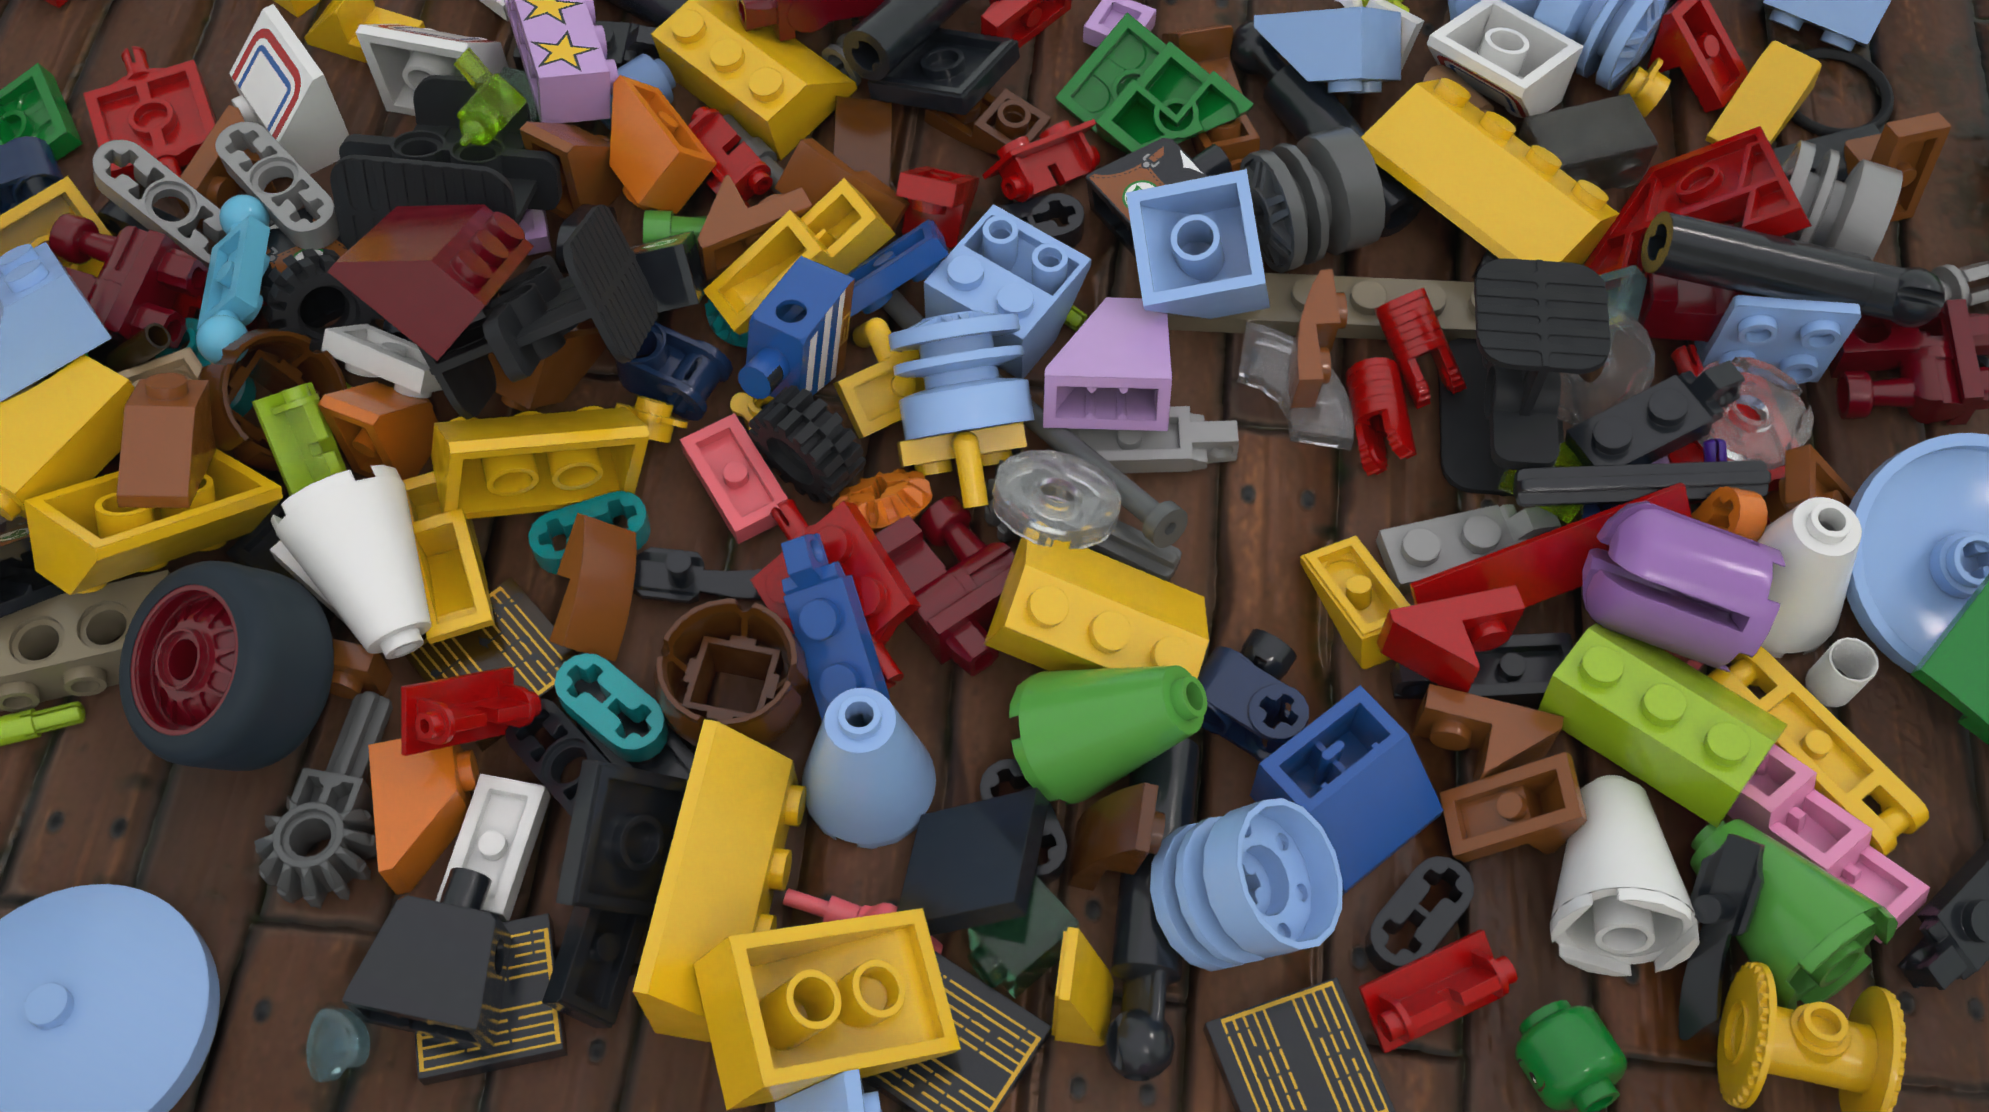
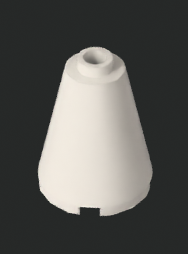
M373 465L371 468L375 477L355 481L351 470H347L306 486L288 497L281 504L286 516L282 519L273 515L271 523L278 538L365 650L371 654L383 653L386 659H395L420 648L424 644L422 635L432 625L405 483L402 481L396 468L386 465Z
M1825 497L1805 500L1766 526L1763 535L1757 541L1780 550L1785 561V567L1773 563V579L1768 599L1781 604L1770 632L1761 645L1774 658H1782L1785 653L1804 652L1803 655L1814 652L1833 634L1838 625L1858 552L1862 529L1854 512L1837 500Z
M1606 775L1595 779L1580 789L1587 821L1567 840L1550 920L1552 943L1555 941L1558 944L1559 956L1566 963L1590 973L1615 977L1632 976L1631 964L1653 961L1655 973L1671 969L1689 959L1700 944L1699 921L1694 917L1696 913L1693 912L1691 900L1645 789L1641 785L1618 775Z

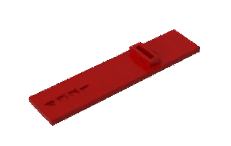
M1681 482L1410 583L1414 604L1417 605L1516 585L1526 608L1582 586V570L1590 549L1599 548L1609 551L1610 546L1601 543L1596 536L1610 517L1628 503L1647 501L1692 518L1686 486Z

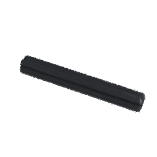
M1761 460L1521 468L1514 475L1513 495H1515L1517 504L1523 507L1626 503L1681 482L1686 486L1688 501L1706 500L1712 492L1724 486L1754 491L1764 497L1767 495L1769 483H1771V472L1767 470L1765 462Z

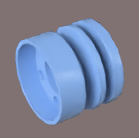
M1541 0L1533 18L1583 45L1584 47L1577 62L1576 73L1588 78L1598 69L1595 83L1612 91L1623 81L1631 69L1642 60L1657 36L1662 16L1665 14L1670 0Z
M982 310L956 312L922 319L907 329L888 335L890 351L919 350L920 359L893 366L894 375L908 378H923L925 390L899 400L905 441L1035 420L1029 381L1021 378H999L998 365L1011 362L1024 355L1022 345L994 347V337L1015 333L1020 330L1018 314H994L983 312Z
M1284 798L1262 800L1231 810L1224 816L1210 817L1201 820L1199 823L1188 824L1175 829L1162 840L1160 849L1154 856L1151 865L1150 893L1156 920L1170 946L1189 964L1210 972L1320 946L1334 932L1342 910L1343 880L1336 852L1322 826L1304 807Z

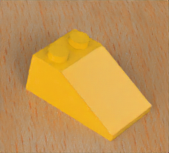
M923 908L732 935L725 938L693 964L726 1111L782 1100L844 1071L859 1069L862 1079L949 1055L961 1049Z

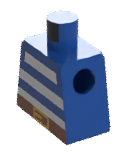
M803 256L796 260L753 312L749 321L746 365L738 373L739 384L748 395L756 399H764L768 396L775 398L786 386L789 388L793 385L797 386L800 391L803 388L810 391L813 396L842 372L845 365L855 278Z

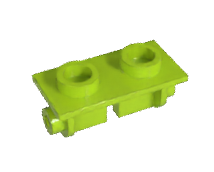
M312 382L252 401L289 496L314 482L333 474L347 471L332 431L317 405L320 397L316 393Z

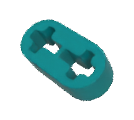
M616 491L553 510L540 516L532 524L528 537L529 545L539 566L548 573L557 574L565 549L555 551L552 538L564 534L567 544L577 513L613 525L612 518L625 515L629 527L627 530L636 532L637 550L648 541L651 527L647 510L642 500L633 493Z
M584 653L576 655L562 664L556 673L554 684L562 707L572 719L616 756L626 761L642 762L653 758L661 752L667 742L668 728L661 707L654 698L608 660L597 654ZM580 679L588 683L597 680L606 700L601 703L587 692H583L578 696L574 686L575 683ZM622 712L636 723L646 718L649 733L641 737L633 732L625 738L626 733L617 715Z

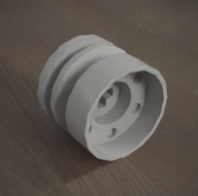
M1800 140L1789 158L1782 165V168L1812 226L1781 237L1869 256L1873 261L1899 198L1903 181L1902 171L1862 159L1852 169L1845 182L1838 181L1836 178L1840 163L1839 151L1828 150L1813 173L1810 170L1816 152V144Z

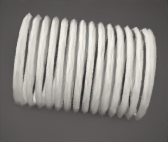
M1849 637L1839 639L1808 670L1805 678L1806 688L1820 703L1827 707L1844 706L1876 675L1879 668L1878 657L1866 642ZM1837 669L1841 670L1846 676H1843Z

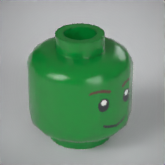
M1559 1000L1533 1012L1520 1024L1518 1030L1522 1036L1515 1048V1058L1538 1096L1549 1109L1562 1111L1576 1108L1578 1112H1599L1619 1097L1620 1093L1616 1089L1615 1084L1624 1075L1628 1062L1626 1056L1594 1009L1588 1006H1571L1567 1000Z

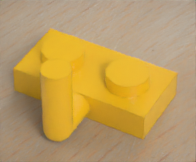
M877 317L857 326L853 331V340L861 348L871 346L878 363L833 383L859 439L902 420L899 400L925 390L923 378H908L894 375L893 366L920 359L919 350L890 351L888 335L891 334L890 328L885 320Z
M1023 422L897 443L900 467L914 465L915 471L923 472L924 476L953 471L951 459L956 458L964 509L989 505L983 466L999 464L1000 460L1013 462L1012 449L1027 447Z

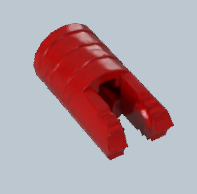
M1425 288L1402 295L1374 309L1416 409L1431 404L1429 386L1416 358L1431 352L1440 378L1448 391L1455 394L1467 388Z
M1386 357L1368 358L1353 364L1345 373V381L1362 468L1369 477L1387 470L1388 460L1386 458L1387 453L1383 437L1388 436V445L1391 446L1392 451L1400 460L1404 458L1409 459L1417 455L1399 365L1394 360Z

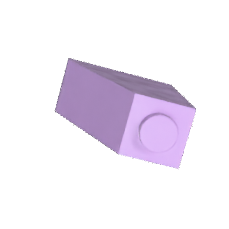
M1106 297L1045 368L1043 428L1168 431L1172 371L1167 313L1144 310L1142 298Z

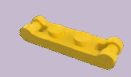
M1760 646L1753 657L1739 653L1731 660L1732 665L1728 667L1731 672H1725L1716 668L1707 675L1787 724L1775 745L1817 772L1814 787L1816 791L1873 829L1869 845L1883 855L1887 856L1896 848L1897 837L1900 834L1910 835L1928 821L1929 811L1922 800L1763 647ZM1749 685L1759 686L1766 695L1759 700L1747 687ZM1868 795L1881 806V813L1879 815L1862 801Z

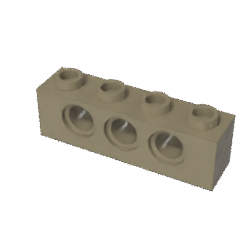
M165 570L107 583L104 588L91 593H76L73 595L63 593L0 618V712H20L35 708L41 702L71 695L91 696L101 693L109 686L118 685L120 657L129 625L146 596L160 581L171 573ZM121 636L118 640H116L115 642L111 643L114 639H116L117 637Z

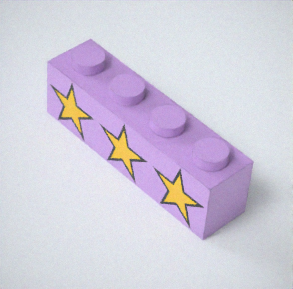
M504 0L540 122L562 124L611 119L610 95H613V83L618 78V71L615 60L607 59V43L604 28L602 25H595L594 1Z

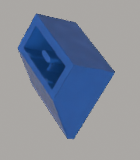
M1361 685L1260 762L1250 793L1255 802L1284 798L1300 805L1322 826L1336 852L1343 880L1342 896L1441 816L1443 812L1442 805L1409 734Z

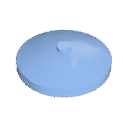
M1956 433L1942 435L1925 440L1897 453L1868 476L1849 505V508L1860 522L1862 536L1846 593L1847 600L1858 623L1869 639L1891 661L1909 673H1912L1989 574L1988 434Z
M90 884L70 887L36 898L0 919V1112H169L177 1104L194 1081L207 1057L215 1035L220 1007L219 978L211 951L200 933L181 913L159 897L140 889L122 885Z

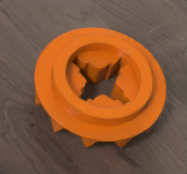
M897 469L891 473L883 474L879 471L874 477L868 479L860 478L857 481V485L844 488L839 493L840 497L832 504V507L834 509L842 501L856 504L873 532L876 533L907 515L914 519L931 502L933 492L930 482L925 479L923 472H906L904 469Z

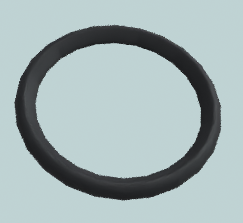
M1814 48L1801 52L1814 59L1843 61L1867 73L1879 88L1882 102L1878 115L1864 125L1874 123L1879 130L1888 121L1894 106L1892 87L1885 75L1873 63L1855 53L1836 48ZM1799 110L1791 118L1800 127L1819 136L1852 129L1822 125L1809 119Z

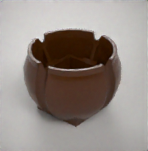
M256 329L246 332L239 339L223 348L221 360L215 364L211 363L203 367L197 380H209L212 429L216 448L222 452L231 450L234 459L251 469L264 472L279 471L264 431L232 410L230 404L248 376L273 394L312 382L316 393L319 394V401L324 394L347 389L342 370L327 350H315L312 352L309 349L311 338L279 329ZM248 349L246 355L240 361L235 363L237 359L240 357V355Z
M736 598L714 600L692 608L678 618L666 632L661 649L662 656L657 657L654 670V688L656 699L666 722L679 736L697 747L703 721L706 719L718 721L765 746H769L783 736L795 722L803 706L801 697L805 694L809 682L805 652L796 635L776 613L756 602L750 610L743 611ZM717 671L765 681L755 712L745 713L706 705Z

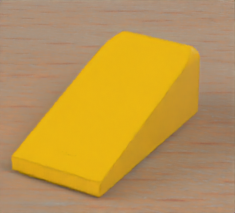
M1771 41L1708 133L1705 141L1713 144L1761 126L1772 145L1813 90L1822 68L1821 63L1785 44Z
M1355 535L1300 556V564L1348 650L1360 667L1368 669L1392 660L1380 653L1377 639L1389 610L1411 605L1359 538Z
M1068 927L1067 931H1063L1055 991L1052 1035L1055 1036L1056 1041L1100 1047L1104 1045L1105 1035L1110 1024L1114 990L1113 978L1080 929Z

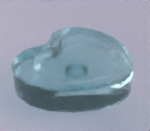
M325 1008L316 1014L310 1027L306 1049L307 1066L315 1081H335L341 1077L346 1068L359 1067L366 1062L370 1052V1039L365 1024L352 1011L343 1008Z

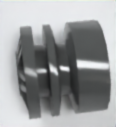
M1344 126L1333 127L1305 136L1297 143V146L1281 143L1270 151L1262 149L1252 152L1242 159L1240 170L1247 169L1261 257L1272 270L1282 274L1298 268L1303 263L1306 265L1316 263L1324 258L1326 252L1337 256L1371 245L1380 239L1385 225V200L1382 182L1374 158L1366 144L1351 128Z

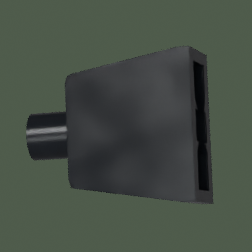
M456 867L450 870L439 902L409 895L399 898L346 989L342 999L343 1003L365 1023L492 1050L497 1035L511 948V934L499 916L482 911L492 880L477 871Z

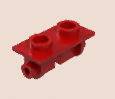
M706 106L696 109L691 116V123L688 124V127L717 162L711 170L714 175L706 183L717 194L726 175H729L747 208H750L751 205L747 201L754 194H764L772 186L773 180L770 177V167L753 152L745 141L728 155L727 152L742 138L727 123L719 110L709 109Z
M1092 119L1072 127L1069 120H1065L1042 132L1039 135L1040 139L1031 143L1027 136L1019 137L997 151L1000 160L983 173L982 176L985 180L1000 174L1003 179L1001 187L1004 195L1010 200L1015 199L1019 202L1029 200L1057 186L1049 168H1051L1059 186L1086 177L1095 171L1096 166L1100 163V154L1097 148L1089 145L1084 135L1096 125V122Z
M510 666L401 686V755L409 756L505 735L509 725L514 727L528 726L540 714L541 700L534 691L514 685V667Z
M1480 929L1358 988L1383 1053H1387L1508 995L1509 985L1517 982L1518 977L1513 964L1506 956L1502 955L1496 959L1494 958L1485 931Z

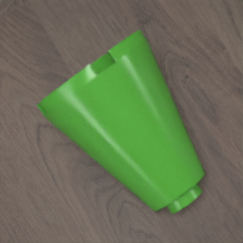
M1177 665L1039 672L1030 675L1017 686L1010 703L1009 718L1019 715L1021 736L1011 740L1013 753L1025 779L1033 788L1037 787L1048 801L1052 802L1061 799L1067 802L1065 805L1080 803L1198 732L1203 724L1204 714L1207 710L1206 692L1196 677L1192 676L1185 668Z
M1735 819L1728 823L1722 820L1717 828L1708 824L1692 841L1691 847L1695 850V853L1691 858L1690 865L1696 875H1698L1702 860L1718 850L1725 842L1728 834H1736L1765 845L1763 854L1764 885L1749 930L1741 936L1734 937L1750 962L1765 963L1772 971L1776 986L1777 1005L1780 1007L1795 1010L1799 1000L1804 1004L1827 1001L1862 973L1873 961L1864 953V948L1876 935L1887 945L1895 933L1898 922L1884 906L1742 819Z

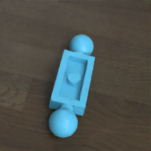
M243 194L229 198L221 207L219 214L220 225L227 235L212 247L196 334V344L199 352L206 360L213 364L221 360L223 348L248 332L245 326L254 320L263 304L260 288L262 276L270 262V257L266 254L270 233V216L263 203L251 195ZM248 349L240 355V357L237 359L235 363L240 361L246 355Z

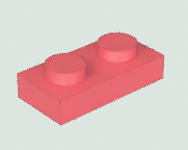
M735 413L679 439L683 454L738 544L778 525L770 515L773 507L779 508L777 504L787 500L788 497Z

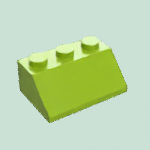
M1598 623L1585 631L1553 673L1538 708L1539 711L1563 716V731L1716 828L1720 825L1787 727L1786 723L1664 649L1606 629Z

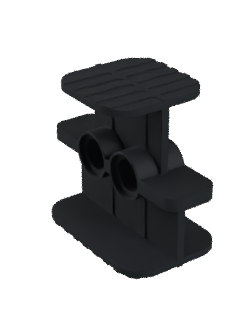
M431 75L423 79L413 95L417 123L414 130L403 133L395 138L362 134L347 136L339 148L340 160L335 164L330 174V184L340 237L347 250L354 246L397 206L485 204L493 212L504 213L519 225L527 209L552 210L557 207L562 197L561 172L558 159L549 152L526 150L524 147L520 128L527 121L531 122L529 105L525 96L511 83L484 78Z
M600 204L591 208L564 243L563 256L569 276L563 278L551 256L546 255L532 261L524 273L501 286L498 290L500 296L489 302L482 309L485 318L470 323L438 361L418 346L430 367L431 374L435 376L451 406L460 416L466 420L478 416L496 391V376L487 355L488 353H494L510 381H520L531 376L541 360L551 356L566 344L563 335L573 330L579 323L592 318L608 350L617 361L626 363L636 357V353L639 352L640 346L643 345L644 339L647 337V333L650 332L651 326L654 325V321L658 317V306L652 290L635 258L634 251L631 250L617 221L607 206Z
M1502 258L1486 263L1478 271L1474 283L1476 339L1458 338L1448 343L1467 388L1453 394L1444 386L1440 375L1438 377L1441 469L1445 479L1451 486L1468 493L1515 496L1513 495V483L1517 470L1521 468L1566 467L1560 373L1586 374L1593 372L1605 363L1611 349L1608 297L1605 282L1594 270L1581 264Z

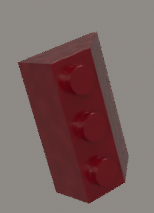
M485 204L397 206L341 256L327 272L438 361L487 305L534 246L525 239L524 231L512 218L501 212H493Z

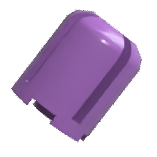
M1647 501L1625 505L1606 521L1596 536L1601 543L1610 546L1609 551L1599 548L1590 549L1582 570V590L1585 609L1590 617L1602 627L1725 672H1731L1726 664L1739 653L1753 657L1769 634L1781 604L1768 599L1773 579V563L1785 567V561L1780 550Z

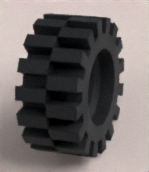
M313 248L302 250L304 258L298 261L292 254L283 259V262L288 267L282 273L273 268L268 275L273 282L272 287L263 286L261 295L267 302V306H262L261 309L263 317L269 323L268 328L290 331L311 338L309 349L312 352L315 350L321 351L324 332L327 328L369 324L381 329L375 323V319L384 318L327 272L340 258L334 250L323 248V255H318ZM320 287H332L341 291L345 299V309L343 315L336 323L325 328H314L303 322L300 308L303 299L309 292Z
M791 385L789 388L786 386L749 421L748 426L751 427L749 430L750 437L757 441L754 445L759 453L766 454L768 457L765 462L770 468L776 467L781 472L779 477L785 483L791 481L798 493L804 495L807 492L812 501L818 502L820 500L823 504L828 503L863 469V466L866 464V459L861 456L864 450L862 445L853 442L856 435L852 429L842 426L841 422L844 419L837 412L832 415L827 410L828 404L821 398L814 401L812 393L804 388L800 391L797 386Z

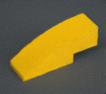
M843 178L801 218L791 210L784 214L703 291L733 331L741 335L748 331L749 321L753 312L799 257L803 256L847 275L896 234L865 196Z
M434 471L402 480L405 483L432 625L426 632L427 640L430 644L495 625L487 579L472 519H467L463 508L441 513Z

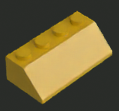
M1448 78L1416 83L1361 136L1378 166L1499 259L1543 260L1583 265L1620 214L1606 204L1609 197L1603 190L1586 180L1580 179L1578 182L1559 169L1562 166V162L1556 155L1538 145L1528 146L1514 135L1516 128L1509 120L1495 112L1487 111L1484 113L1469 102L1471 94L1463 86Z
M704 719L632 991L655 1033L710 1043V1035L693 964L728 936L777 928L776 915L769 914L774 890L785 891L791 870L792 851L784 849L789 826H800L806 804V786L798 785L792 759L713 720Z

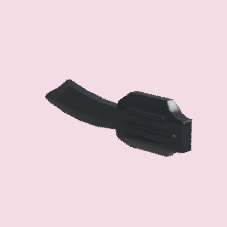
M650 547L636 555L633 594L642 599L684 604L698 602L701 593L743 600H762L750 581L762 569L739 571L705 570L703 559L698 552Z
M1728 834L1722 846L1702 860L1690 897L1694 913H1696L1694 917L1703 923V926L1699 933L1700 944L1688 959L1682 982L1679 1005V1036L1682 1040L1691 1039L1701 1029L1719 1019L1723 974L1731 936H1741L1748 932L1764 885L1763 854L1765 845L1736 834Z

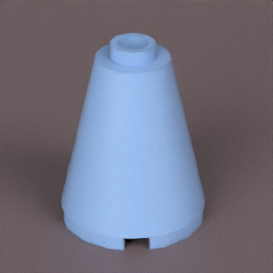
M854 688L839 694L828 706L804 767L802 786H806L808 813L824 834L835 840L837 837L844 841L857 843V847L874 849L898 843L918 828L921 815L927 814L926 812L933 800L936 774L928 750L892 703L883 694L873 689Z

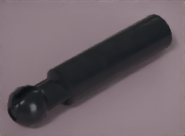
M884 0L846 34L843 40V52L846 61L861 77L870 81H879L892 72L968 0Z
M1248 20L1237 27L1232 37L1231 60L1243 72L1251 75L1262 74L1267 79L1268 84L1263 94L1264 101L1298 142L1307 135L1337 126L1351 128L1360 137L1366 132L1333 93H1328V87L1324 82H1308L1291 64L1287 65L1281 58V54L1254 28V20ZM1376 164L1385 200V225L1380 236L1383 238L1391 236L1409 225L1421 210L1423 199Z
M1667 211L1657 214L1651 221L1642 244V266L1645 272L1753 296L1856 303L1860 305L1862 315L1890 320L1904 328H1916L1927 324L1939 315L1945 303V288L1939 277L1921 267L1903 268L1872 261L1869 256Z
M1189 738L1130 773L1129 787L1141 783L1159 785L1155 811L1165 813L1166 817L1162 840L1175 829L1194 823L1199 747L1196 742ZM1148 853L1134 875L1120 873L1111 973L1123 981L1121 1013L1109 1024L1104 1039L1106 1056L1113 1069L1123 1077L1133 1081L1153 1079L1171 1064L1176 1046L1171 1027L1164 1018L1167 986L1180 981L1183 957L1170 946L1156 920L1150 893L1151 865L1155 854Z

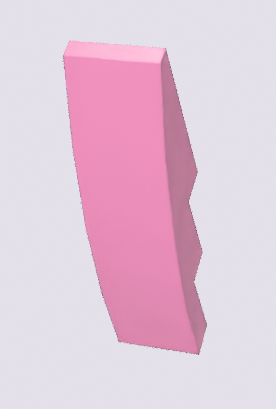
M1774 745L1727 814L1733 820L1742 819L1884 906L1898 922L1897 928H1899L1926 903L1930 887L1870 846L1873 829L1816 791L1814 787L1817 772L1777 745ZM1875 935L1873 939L1881 944L1882 941Z

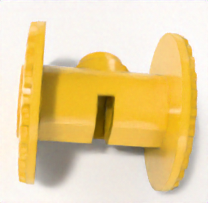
M1746 962L1745 965L1740 967L1739 972H1736L1734 980L1730 984L1719 1026L1717 1071L1720 1093H1722L1723 1099L1727 1104L1735 1108H1749L1759 1096L1767 1074L1838 1088L1841 1112H1892L1901 1090L1906 1060V1025L1903 1021L1904 1013L1900 1009L1899 1000L1896 999L1894 993L1885 988L1877 986L1868 987L1856 1000L1848 1020L1838 1008L1825 1002L1807 1003L1798 1006L1795 1010L1777 1006L1775 981L1768 965L1761 962Z

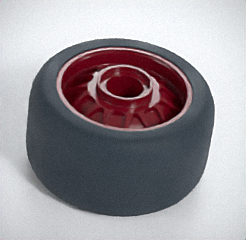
M223 561L198 562L172 572L160 581L143 600L129 625L123 643L119 666V687L122 706L132 731L139 741L152 753L166 761L183 766L227 771H252L282 760L295 751L307 738L316 725L328 699L334 668V650L330 627L321 606L312 594L297 581L282 574Z

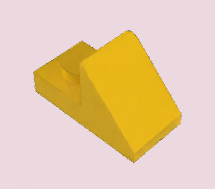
M332 0L304 38L307 45L367 63L356 35L360 24H400L417 28H425V25L421 20L376 7L374 0Z

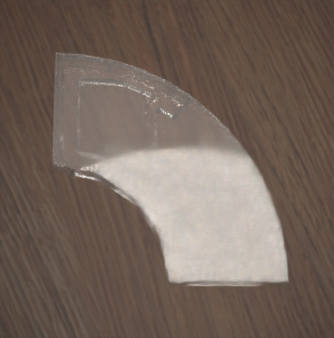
M1247 322L1237 382L1260 389L1278 403L1288 420L1290 441L1351 450L1354 440L1353 412L1345 388L1332 368L1329 384H1322L1315 407L1290 409L1289 366L1295 338L1279 330Z

